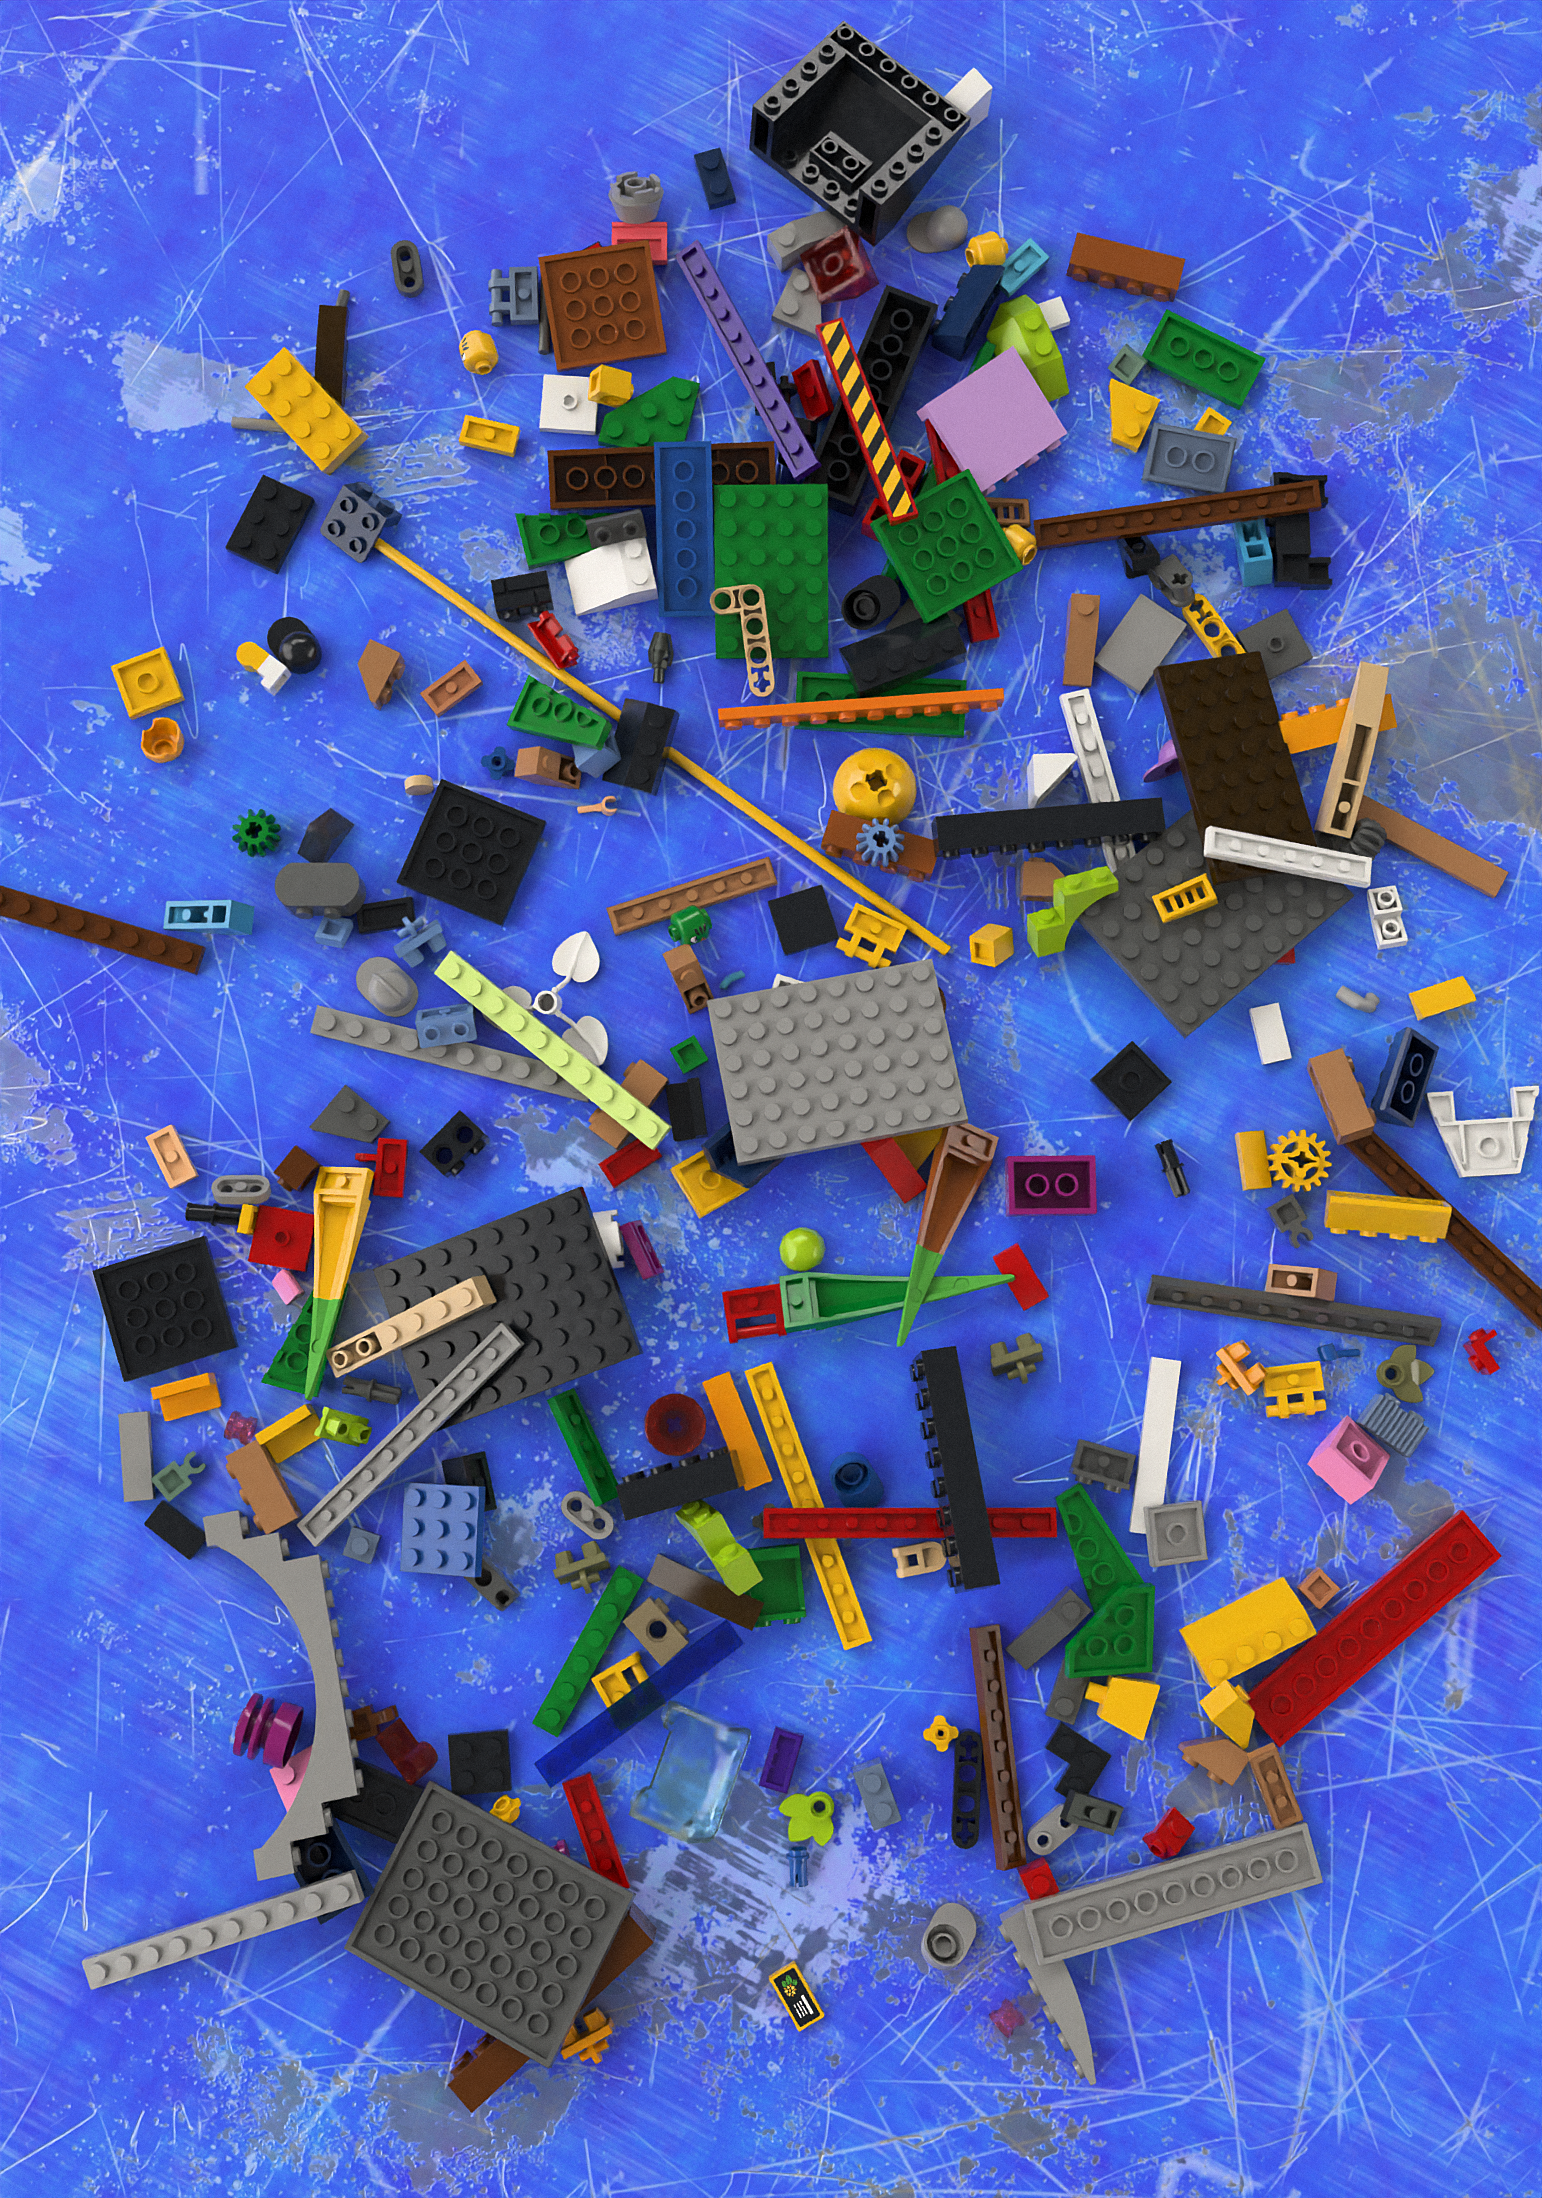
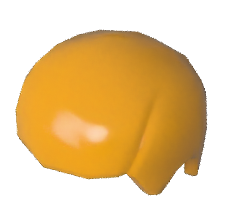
M168 717L155 718L151 728L142 731L141 749L146 758L160 764L172 761L182 753L185 740L177 722Z

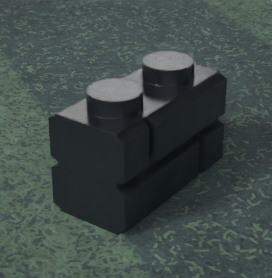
M546 570L491 580L496 613L498 618L504 619L505 622L517 621L521 619L522 615L527 614L539 617L546 610H554Z

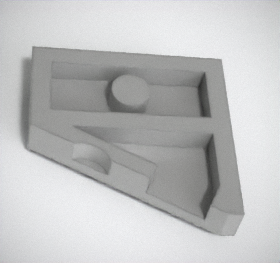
M794 267L772 314V321L819 341L815 325L822 323L820 278Z

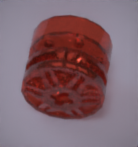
M669 1394L658 1398L649 1406L644 1416L643 1430L647 1441L655 1450L665 1455L681 1456L692 1452L702 1442L706 1433V1417L702 1407L694 1399L684 1394ZM678 1417L680 1419L679 1425L682 1428L680 1431L674 1430L670 1433L668 1431L669 1424L666 1422L669 1418L674 1420Z

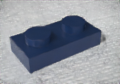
M720 147L695 154L694 162L709 210L736 203V197Z

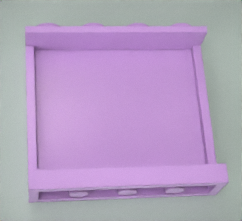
M1014 346L916 412L922 422L927 418L929 419L962 472L966 469L970 470L984 497L997 489L994 483L1000 479L1006 483L1018 474L1016 468L1022 464L1027 468L1040 459L1038 453L1044 449L1049 453L1060 446L1062 443L1059 439L1067 434V431Z

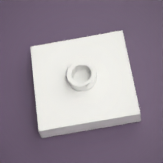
M544 374L539 426L541 432L596 435L598 403L588 400L589 377Z

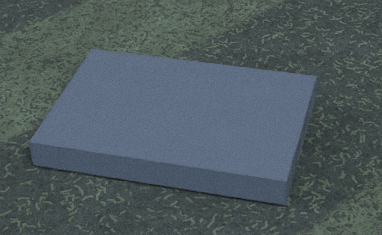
M1154 422L1141 480L1212 494L1225 493L1237 438Z

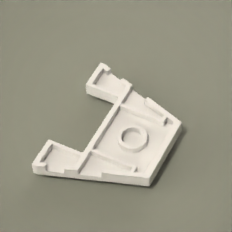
M1539 1086L1510 1088L1511 1118L1456 1121L1453 1091L1424 1094L1425 1101L1459 1178L1511 1175L1521 1172L1528 1142L1527 1134L1530 1121L1533 1120L1535 1111L1533 1108L1535 1099L1539 1094Z

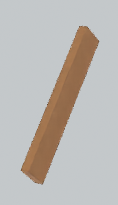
M1363 794L1355 824L1358 820L1366 817L1375 820L1385 829L1387 833L1386 842L1491 898L1496 897L1508 874L1506 870Z
M766 857L606 909L614 934L618 936L669 920L673 913L691 905L704 909L776 886L778 883L770 858Z

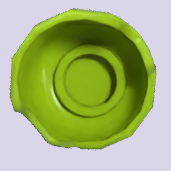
M799 1227L789 1231L783 1236L779 1246L780 1257L783 1263L789 1269L798 1272H804L819 1265L826 1250L824 1239L816 1230L807 1227Z

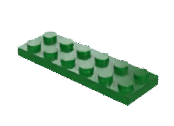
M797 671L796 703L858 699L848 674ZM921 678L873 697L966 691L967 680ZM941 711V714L936 716L913 713V716L908 718H896V715H886L880 720H868L867 717H858L852 722H839V719H830L824 724H811L810 721H803L794 726V729L963 738L965 713L953 714L952 711Z

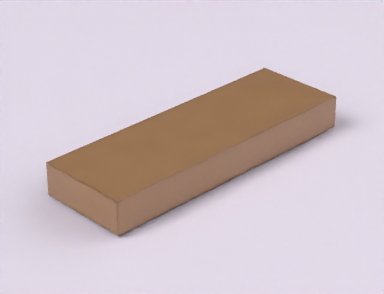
M1272 1742L1247 1753L1246 1756L1273 1827L1276 1830L1282 1829L1304 1820L1276 1745Z

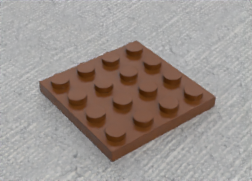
M649 240L538 257L558 372L667 355Z

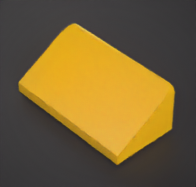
M1463 976L1408 994L1418 1021L1476 1001L1475 994Z
M1264 1130L1236 1133L1235 1141L1243 1191L1271 1188L1272 1182L1270 1171L1267 1169L1269 1162L1266 1159L1268 1155Z

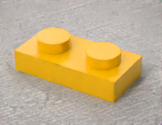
M465 415L459 443L462 446L514 457L521 430L517 426Z

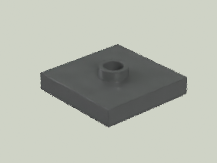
M1287 608L1235 635L1246 653L1260 651L1269 681L1313 658Z

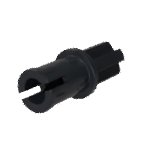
M1172 1139L1156 1144L1155 1149L1164 1168L1161 1171L1166 1174L1174 1197L1178 1198L1189 1194L1190 1188L1182 1170L1184 1164L1180 1163Z
M189 1202L186 1207L185 1218L187 1221L208 1222L212 1226H216L217 1223L238 1226L242 1209L220 1207L218 1203H214L211 1206Z

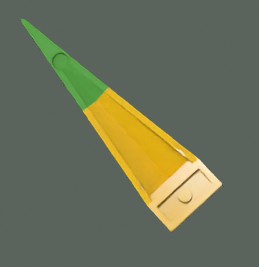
M324 1166L319 1168L314 1189V1292L310 1351L305 1398L309 1401L313 1398L371 1201L368 1200L374 1171L369 1168Z

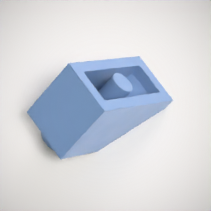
M591 706L588 708L590 711L596 713L597 715L606 719L610 723L609 718H607ZM612 727L601 751L572 745L575 755L574 762L577 768L583 773H589L596 779L621 760Z

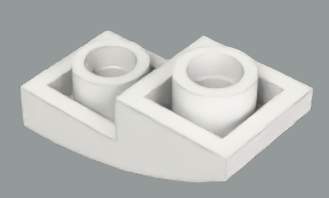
M1396 885L1367 890L1369 913L1378 950L1405 946L1408 938L1401 918L1403 909Z

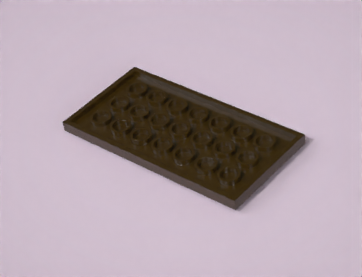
M1260 651L1157 666L1153 673L1203 850L1205 832L1209 826L1317 847L1287 743L1284 742L1278 723L1280 721ZM1206 857L1213 885L1286 873Z

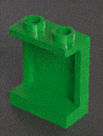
M799 1543L746 1549L763 1578L762 1581L745 1592V1594L765 1602L754 1627L771 1626V1621L783 1620V1624L800 1623L801 1618L806 1617Z

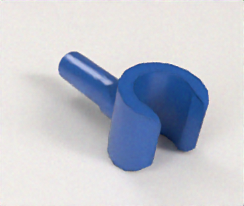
M1333 1343L1317 1348L1319 1357L1323 1362L1333 1361L1342 1357L1360 1356L1359 1349L1335 1351Z

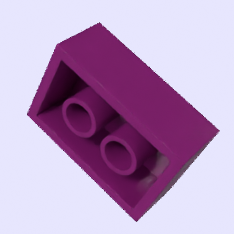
M1095 1155L1007 1156L1004 1159L1006 1217L1092 1216L1097 1214Z

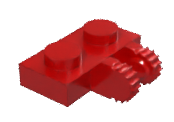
M378 1138L377 1154L355 1153V1160L359 1162H376V1170L373 1175V1180H375L374 1196L404 1198L408 1140Z

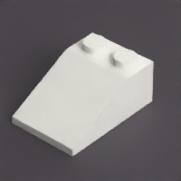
M645 537L602 546L564 562L576 617L658 599L656 582Z

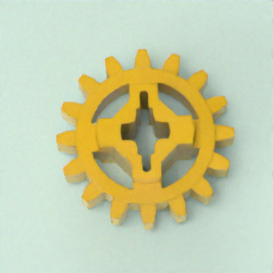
M1304 1129L1299 1131L1298 1136H1296L1294 1130L1287 1133L1288 1139L1283 1135L1277 1137L1280 1145L1272 1144L1270 1148L1275 1153L1268 1155L1266 1158L1273 1161V1165L1267 1168L1268 1171L1276 1172L1273 1181L1283 1180L1281 1188L1286 1189L1292 1185V1191L1295 1193L1299 1192L1300 1186H1302L1304 1192L1310 1191V1183L1315 1187L1320 1186L1321 1182L1318 1178H1327L1328 1174L1324 1171V1168L1332 1166V1163L1325 1161V1157L1329 1156L1331 1152L1322 1150L1326 1142L1321 1141L1317 1143L1315 1141L1316 1133L1306 1137V1130ZM1295 1142L1290 1153H1282L1287 1145ZM1309 1146L1315 1152L1316 1157L1309 1151ZM1299 1156L1301 1160L1309 1163L1299 1166L1297 1162L1289 1159ZM1282 1165L1290 1172L1289 1176L1283 1170ZM1316 1169L1311 1177L1304 1180L1306 1171Z

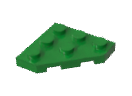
M673 376L607 413L604 417L598 444L609 448L654 446V442L686 441L700 391V383Z
M1152 1583L1122 1585L1066 1644L1065 1675L1068 1678L1152 1672L1155 1586Z

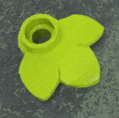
M816 1791L809 1796L796 1793L787 1797L779 1806L781 1813L791 1817L788 1826L789 1841H803L813 1836L820 1846H824L832 1837L834 1826L831 1816L834 1812V1802L826 1792ZM817 1801H822L825 1804V1808L822 1811H817L814 1808V1804Z

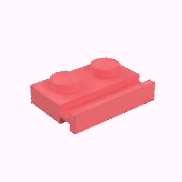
M612 222V245L649 240L652 264L667 265V222H646L641 224Z

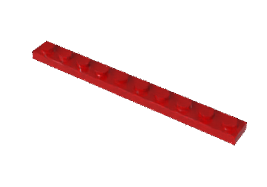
M1056 1507L986 1508L992 1538L1057 1537ZM763 1508V1539L945 1537L943 1528L938 1527L936 1520V1510H940L939 1508Z

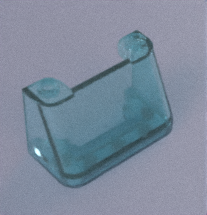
M669 1700L668 1705L665 1706L661 1714L663 1728L669 1730L650 1786L642 1787L634 1792L630 1801L631 1809L628 1815L687 1844L708 1843L715 1837L720 1827L750 1742L751 1731L749 1728L681 1702Z

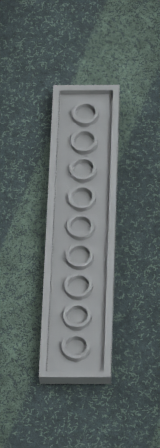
M1302 1821L1282 1829L1271 1830L1062 1891L1054 1895L1022 1903L1037 1963L1043 1966L1323 1883L1307 1823Z

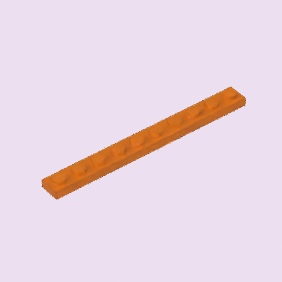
M1004 689L718 709L719 728L725 727L726 730L734 731L742 729V726L753 725L754 728L762 729L768 728L771 724L782 723V726H796L799 722L810 721L811 724H824L830 719H839V722H852L858 717H867L868 720H880L886 715H896V718H908L913 716V713L936 716L940 715L941 711L964 714L968 713L969 709L993 712L1003 705Z

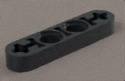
M969 1728L959 1732L958 1737L955 1738L951 1837L955 1845L962 1849L973 1847L977 1843L979 1836L982 1739L975 1730ZM967 1735H971L972 1740L977 1742L976 1745L971 1746L970 1751L971 1757L977 1756L976 1761L971 1759L959 1760L960 1755L966 1757L965 1746L960 1745V1743L966 1740ZM965 1765H970L974 1767L976 1774L973 1780L966 1782L960 1779L959 1770ZM965 1795L974 1799V1807L968 1812L961 1811L957 1805L960 1797ZM957 1816L965 1819L974 1817V1821L967 1820V1828L969 1832L973 1833L972 1836L967 1837V1841L963 1842L961 1837L956 1835L957 1832H961L963 1829L962 1819L956 1821Z

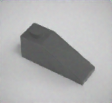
M1065 1586L1005 1650L1027 1670L1066 1637L1092 1610L1069 1587Z

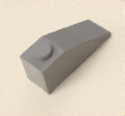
M826 210L793 220L768 234L767 251L782 273L851 233L852 230Z

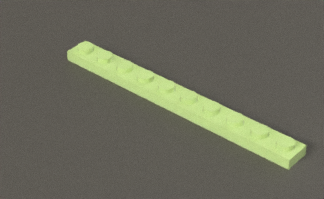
M450 951L434 972L446 984L652 1150L657 1148L672 1128L671 1125L456 952Z

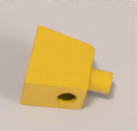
M1108 1675L1105 1686L1091 1681L1088 1683L1085 1699L1099 1703L1096 1714L1101 1719L1143 1741L1160 1685L1150 1680Z

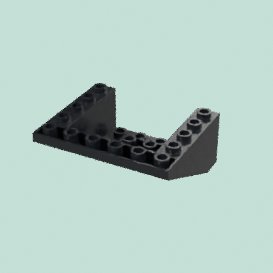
M842 21L753 104L749 150L875 247L894 228L970 126L971 117L848 23Z

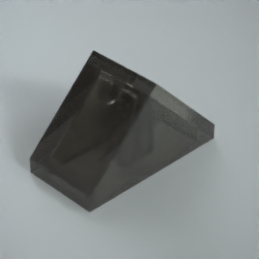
M332 808L328 809L308 825L298 850V855L310 863H327L354 827V824Z

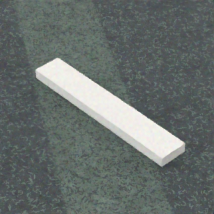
M1213 826L1206 828L1204 857L1367 888L1371 884L1372 858Z
M1151 1357L1129 1532L1146 1534L1143 1507L1163 1505L1181 1361Z

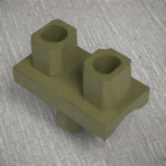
M1030 1333L1016 1338L1019 1350L1011 1353L1008 1352L1005 1342H998L990 1346V1362L993 1376L1006 1373L1008 1380L1019 1377L1022 1385L1028 1383L1027 1374L1036 1372L1034 1363L1043 1361L1042 1346L1040 1343L1036 1344Z
M591 1541L581 1546L585 1559L574 1562L570 1550L555 1554L556 1569L553 1572L560 1585L570 1582L573 1590L583 1587L586 1594L593 1592L591 1584L601 1580L599 1571L611 1568L608 1558L601 1551L596 1541Z

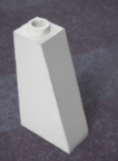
M975 68L970 70L944 96V98L971 117L970 126L961 138L988 116L993 87Z

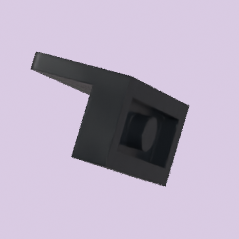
M699 1077L687 1079V1082L667 1085L666 1094L674 1141L679 1142L708 1137Z
M485 1451L442 1461L446 1484L486 1487L484 1512L497 1509Z

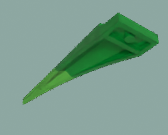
M817 1272L779 1276L786 1333L816 1329L818 1331L902 1310L904 1308L909 1276H869ZM1003 1274L933 1277L921 1304L1012 1282L1015 1280V1276Z

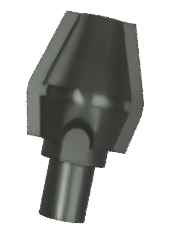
M654 632L648 649L649 663L652 664L654 669L653 683L664 684L665 670L672 663L673 647L671 635L667 633Z

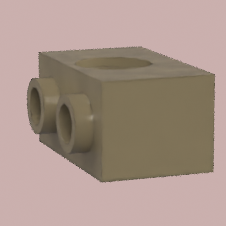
M650 1595L623 1620V1623L662 1667L689 1643V1638L687 1637L689 1631L680 1620L674 1622L667 1613L670 1609L660 1597L655 1600ZM653 1622H663L666 1625L667 1632L663 1636L652 1634L650 1625Z

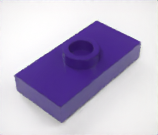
M775 1726L759 1786L785 1794L788 1793L804 1734Z

